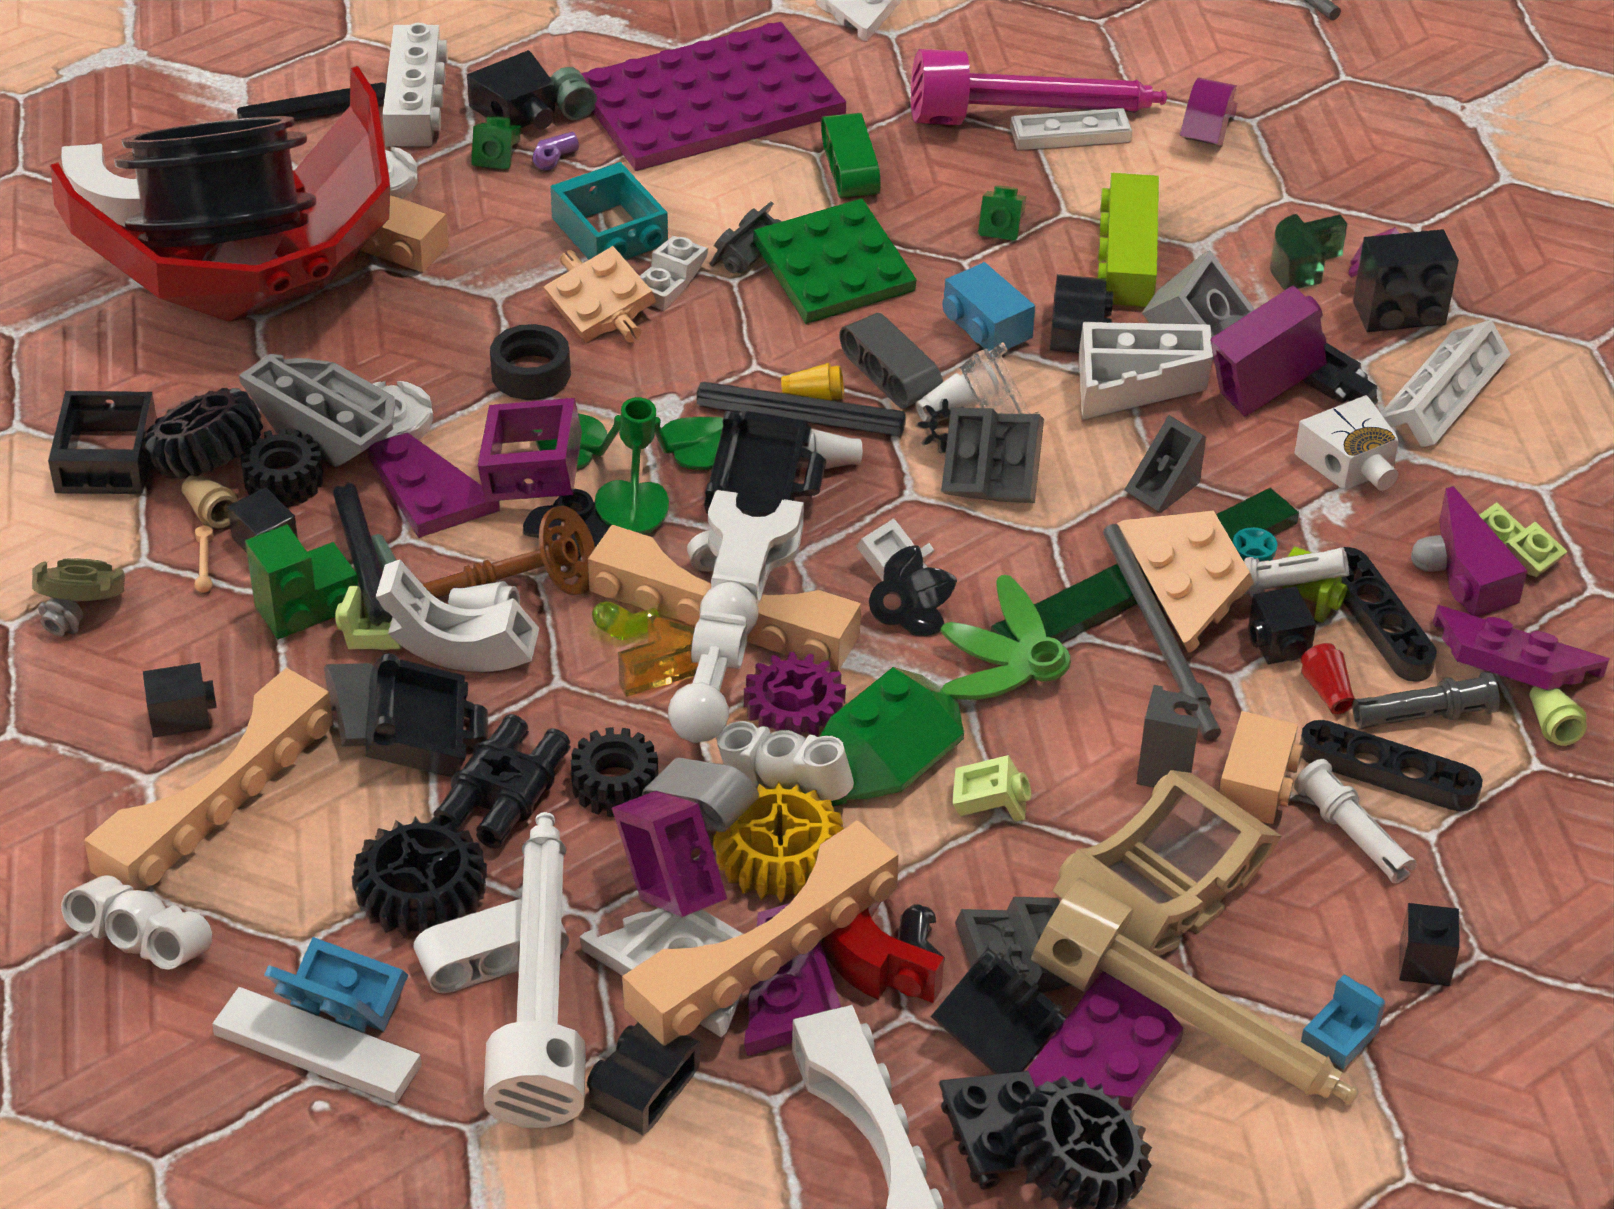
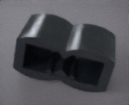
M1057 274L1050 350L1079 353L1083 322L1112 323V319L1104 318V316H1111L1113 305V291H1106V279Z
M639 1022L635 1026L629 1025L620 1035L616 1051L605 1061L599 1060L590 1071L587 1079L590 1108L641 1135L646 1134L664 1114L671 1100L681 1093L700 1066V1041L688 1035H680L663 1046Z

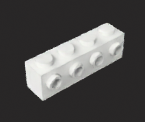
M424 23L393 25L383 107L385 146H432L434 131L441 130L440 108H443V85H445L446 80L445 63L448 61L447 40H440L439 25H427Z

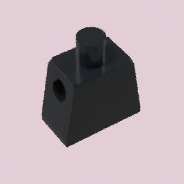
M529 50L467 74L469 106L484 117L510 118V125L521 126V128L533 124L538 129H545L553 122L555 112L554 84Z

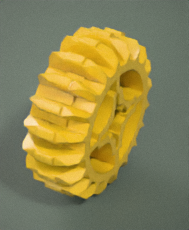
M779 781L774 789L767 790L759 783L757 787L758 799L725 832L716 831V834L713 835V848L716 850V862L719 865V870L725 871L728 883L739 882L743 894L754 889L757 890L760 900H763L768 894H774L782 902L786 894L797 896L805 886L816 864L820 845L844 829L841 814L834 812L831 800L820 801L817 790H812L806 794L802 793L799 783L792 789H783ZM778 837L782 839L781 846L778 844Z

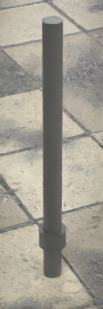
M1111 524L1103 530V535L1180 689L1179 693L1192 696L1199 701L1197 711H1189L1185 708L1184 710L1188 715H1193L1194 718L1200 719L1199 730L1203 738L1207 741L1214 740L1220 736L1221 729L1210 709L1211 699L1204 685L1197 683L1119 525Z

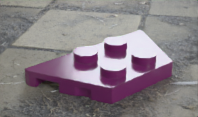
M1438 605L1433 619L1435 627L1444 628L1442 639L1452 649L1451 653L1457 662L1546 690L1559 688L1563 684L1583 682L1585 672L1597 678H1602L1605 676L1610 658L1559 643L1554 635L1546 632L1532 631L1527 633L1515 629L1512 623L1497 617L1483 619Z
M1102 971L1026 1071H1029L1036 1088L1043 1085L1046 1081L1053 1083V1081L1058 1080L1062 1076L1066 1077L1070 1082L1083 1077L1089 1088L1101 1083L1105 1095L1110 1098L1120 1095L1118 1104L1125 1110H1132L1182 1041L1184 1028L1168 1009Z

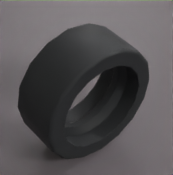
M526 324L506 329L494 338L490 346L492 382L499 391L510 397L531 400L551 396L565 387L571 376L569 343L562 333L549 326ZM523 356H540L551 360L548 364L532 368L518 367L510 364L512 360Z

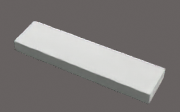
M238 987L212 1023L215 1036L397 1104L422 1066L421 1056L418 1053Z

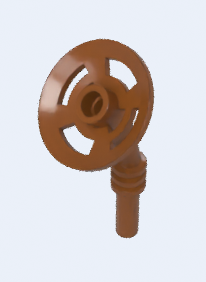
M557 506L548 510L542 518L539 529L540 549L493 563L489 560H484L483 566L480 563H474L473 569L467 565L464 566L463 572L429 581L422 585L434 597L439 598L449 595L453 588H467L487 583H496V580L545 566L549 577L561 591L568 595H580L589 590L588 558L594 551L595 545L592 535L580 515L569 507ZM554 519L562 521L560 526L548 527ZM553 534L558 535L557 540H552ZM572 534H574L577 540L581 554V561L578 560V547L575 541L570 537ZM562 566L568 568L566 572L561 571ZM575 575L578 577L577 581L572 585L564 582L565 579L572 578Z

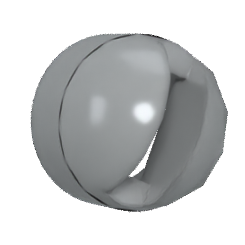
M1441 535L1428 536L1419 539L1414 544L1411 560L1415 567L1426 572L1443 571L1446 569V547Z

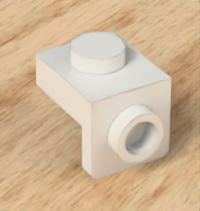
M893 518L863 537L856 545V548L883 581L884 566L889 558L899 550L913 546L914 543ZM930 543L920 548L923 557V568H927L925 562L935 551Z

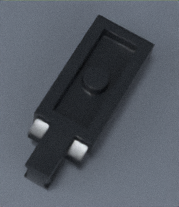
M1326 343L1324 347L1327 364L1302 381L1341 403H1344L1347 399L1352 401L1367 395L1373 404L1376 405L1378 403V387L1368 381V374L1361 369V363Z

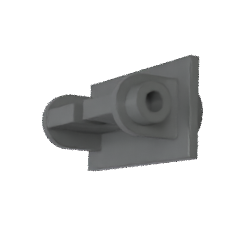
M769 202L760 211H757L755 208L751 209L740 221L737 230L727 229L714 244V247L718 250L710 265L713 267L722 260L725 268L730 273H742L760 258L761 253L753 245L754 229L782 222L779 219H773L768 214L774 203Z

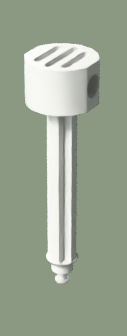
M547 812L537 815L535 822L538 826L531 829L530 838L522 846L524 869L517 1022L507 1024L494 1031L486 1042L484 1107L495 1119L522 1128H548L574 1119L584 1108L585 1041L577 1031L558 1025L563 859L567 851L566 846L560 840L559 830L553 826L555 824L554 815Z

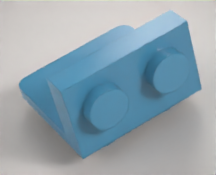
M312 937L296 975L268 965L264 976L276 984L273 992L290 1000L291 1006L319 1016L320 1012L323 1011L336 1017L335 1022L364 1033L367 1026L385 1031L408 974L402 969Z

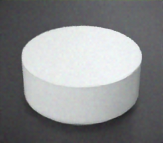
M710 530L696 535L687 546L690 562L699 571H714L717 557L708 545Z

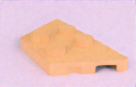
M1214 511L1130 519L1117 523L1136 561L1188 653L1194 651L1200 643L1197 637L1209 623L1213 621L1218 624L1229 612L1230 605L1235 600L1241 598L1254 583L1250 571Z

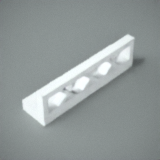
M1492 320L1454 330L1447 336L1381 412L1390 427L1407 423L1421 448L1434 445L1511 355Z

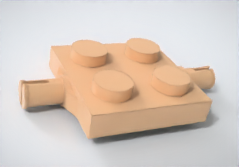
M614 246L586 262H582L572 250L567 251L568 256L563 253L560 257V262L569 272L543 287L548 299L582 340L587 343L603 333L616 329L621 332L627 342H634L633 336L636 340L639 339L641 330L632 319L640 311L656 303L652 290Z

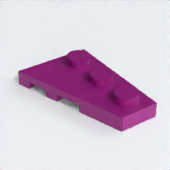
M408 432L375 442L367 448L369 460L418 538L500 511L499 501L485 502L482 485Z
M789 904L758 912L757 927L771 920ZM820 941L810 952L799 954L781 966L770 979L759 981L752 986L748 1002L750 1011L748 1029L745 1031L744 1040L747 1056L791 1044L793 1019L841 1008Z

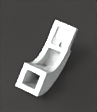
M102 144L62 147L63 171L79 195L117 224L124 227V221L127 218L142 213L137 179L123 178L109 172L106 169Z
M400 559L385 565L375 598L380 602L382 608L393 616L388 634L414 655L436 665L469 672L500 671L532 661L540 628L514 598L483 609L454 607L434 597Z

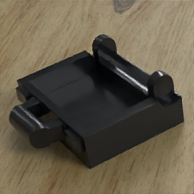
M727 410L724 412L723 427L710 481L705 491L704 507L706 514H708L709 507L717 490L738 493L736 507L743 514L752 517H765L774 513L782 500L795 501V497L819 494L827 460L819 453L806 449V447H809L812 428L808 425V421L751 411L738 413ZM807 462L808 467L804 484L798 483L802 464Z
M384 654L380 659L377 658L370 673L365 757L452 777L458 766H462L466 759V747L474 748L478 742L488 740V710L482 705L466 700L468 696V682H465V675L401 660L394 654ZM464 717L469 718V731L463 730Z

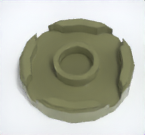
M65 558L57 561V567L47 569V562L45 561L32 568V589L48 597L91 601L112 598L124 592V571L118 567L115 569V572H112V565L104 561Z

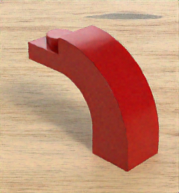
M875 902L859 913L848 926L837 928L822 938L826 955L837 972L856 989L877 1000L880 999L887 986L899 990L904 995L918 997L931 1003L935 1002L942 990L944 957L893 938L883 932L872 919L881 902Z

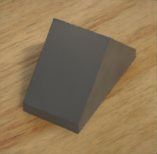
M1168 415L1124 491L1162 513L1200 483L1206 436Z

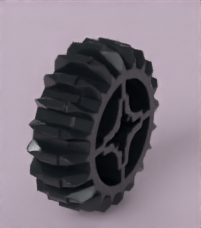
M221 388L217 392L209 390L204 395H195L193 399L181 402L176 408L168 409L165 416L157 418L155 424L149 427L147 435L143 440L146 444L148 457L153 466L158 469L160 475H166L168 479H175L177 477L179 479H186L190 475L198 477L203 472H213L215 468L227 465L228 461L242 455L241 452L250 449L253 446V442L258 440L261 436L260 431L264 426L260 419L259 410L254 400L250 399L247 391H241L239 388Z
M415 816L411 824L402 825L395 819L391 831L378 828L375 840H364L362 852L356 854V860L354 861L352 886L360 911H365L370 924L380 922L385 933L399 928V932L405 938L411 931H419L421 934L432 926L464 917L465 914L476 913L477 906L479 905L478 901L484 899L486 892L487 864L484 863L480 844L473 842L469 830L459 832L454 821L440 826L436 816L429 823H421Z
M1062 1076L1058 1080L1053 1081V1083L1046 1081L1019 1105V1111L1013 1118L1012 1125L1009 1128L1013 1135L1008 1147L1018 1153L1014 1166L1028 1172L1025 1184H1036L1042 1190L1040 1200L1051 1197L1056 1200L1058 1209H1068L1070 1206L1072 1209H1123L1142 1190V1185L1146 1181L1145 1178L1148 1176L1149 1169L1152 1166L1148 1160L1152 1147L1142 1140L1146 1128L1135 1125L1132 1121L1135 1110L1125 1111L1118 1104L1120 1095L1110 1098L1104 1094L1101 1083L1089 1088L1083 1077L1070 1082L1066 1077Z

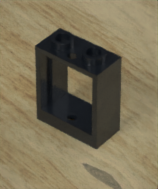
M65 391L48 459L55 493L143 494L150 463L143 439L147 435L149 427L154 425L157 419L152 392ZM106 400H112L114 403H107ZM81 431H137L133 450L77 449Z

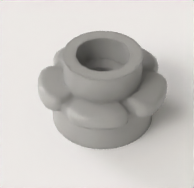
M51 597L46 603L42 602L38 607L39 614L42 616L40 622L48 632L56 636H63L65 632L70 634L78 632V625L83 618V611L75 601Z

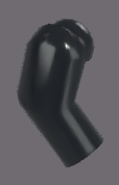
M920 904L908 907L900 918L898 940L943 956L927 940L928 933L932 931L930 923H936V916L933 910Z

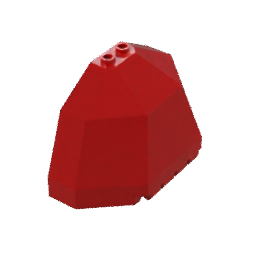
M358 66L350 68L349 108L293 171L296 192L310 193L316 196V205L300 211L301 213L308 214L309 223L292 230L276 233L282 238L274 253L278 258L259 265L202 261L206 252L218 243L183 247H147L138 240V236L145 232L129 231L124 226L117 224L74 190L58 162L50 165L54 205L72 235L156 297L228 322L324 289L389 220L390 179L377 96Z

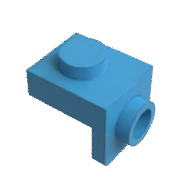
M1343 975L1336 982L1333 999L1303 1029L1301 1042L1325 1057L1329 1055L1331 1062L1344 1070L1379 1033L1385 1007L1384 999L1376 995L1371 988Z

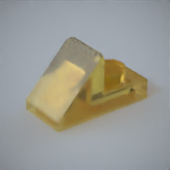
M648 616V643L618 652L619 685L625 696L628 697L695 676L699 664L692 662L691 658L695 628L656 616Z

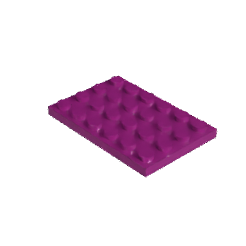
M781 21L767 23L761 27L742 32H732L729 35L707 41H698L692 45L673 50H663L660 53L638 59H628L619 64L594 68L588 72L581 73L586 83L591 86L597 96L595 109L592 112L635 171L819 122L822 116L846 114V100Z

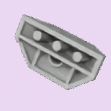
M269 354L239 375L240 383L276 433L279 434V429H287V435H291L295 429L301 431L302 437L306 434L310 435L313 438V442L317 441L319 445L321 459L334 467H338L360 454L393 430L394 396L334 362L307 358L284 359L283 355Z

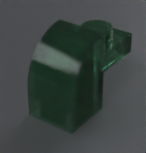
M1296 213L1278 223L1274 234L1270 270L1284 291L1292 285L1299 289L1322 283L1325 260L1343 255L1348 223L1340 214L1304 223Z

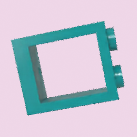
M622 162L550 186L552 219L588 260L612 246L626 260L657 249L668 240V212ZM621 205L634 220L598 232L585 217Z

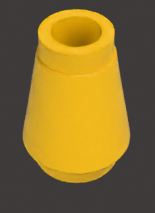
M829 362L791 373L790 375L781 376L782 393L832 401L844 399V380L841 366H831Z

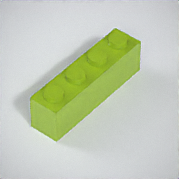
M1111 172L1110 188H1102L1097 278L1106 279V291H1113V305L1146 307L1155 295L1159 176Z

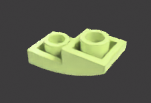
M1497 502L1479 514L1526 568L1529 575L1539 576L1562 559L1568 552L1538 523L1534 522L1527 528H1524Z

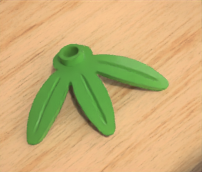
M1001 575L997 578V594L1005 621L1019 642L971 625L949 622L941 626V633L962 651L980 660L1004 665L966 675L945 683L941 690L953 699L980 700L992 698L1020 687L1031 678L1038 681L1056 680L1062 677L1070 668L1071 658L1069 651L1057 639L1046 636L1040 615L1030 597L1009 575Z

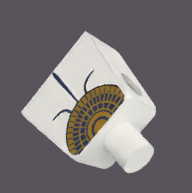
M1367 395L1299 422L1295 454L1340 488L1349 489L1370 481L1378 490L1383 491L1390 488L1398 478V471L1394 468L1399 443L1398 437Z

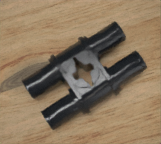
M506 715L488 740H483L475 745L473 755L463 769L457 771L452 776L451 790L440 806L434 811L433 816H436L440 826L454 821L459 830L475 807L481 806L489 809L490 811L477 826L476 831L478 833L476 835L478 840L485 846L493 849L500 848L517 822L526 820L532 815L534 804L542 793L549 790L554 784V771L571 749L569 737L558 729H548L531 754H524L516 750L529 735V731H527L528 724L517 715Z

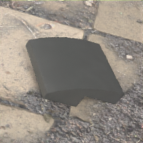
M951 408L941 492L974 499L1035 503L1044 418L1040 414L997 413L993 408Z
M1013 897L1007 910L961 909L955 924L970 966L972 967L984 951L989 948L996 955L1001 951L1004 954L1002 958L1015 968L1019 975L1023 972L1027 975L1025 981L1031 986L1036 982L1039 985L1037 988L1039 993L1070 986L1071 984L1031 960L1033 951L1047 923L1060 904L1059 899L1048 897Z

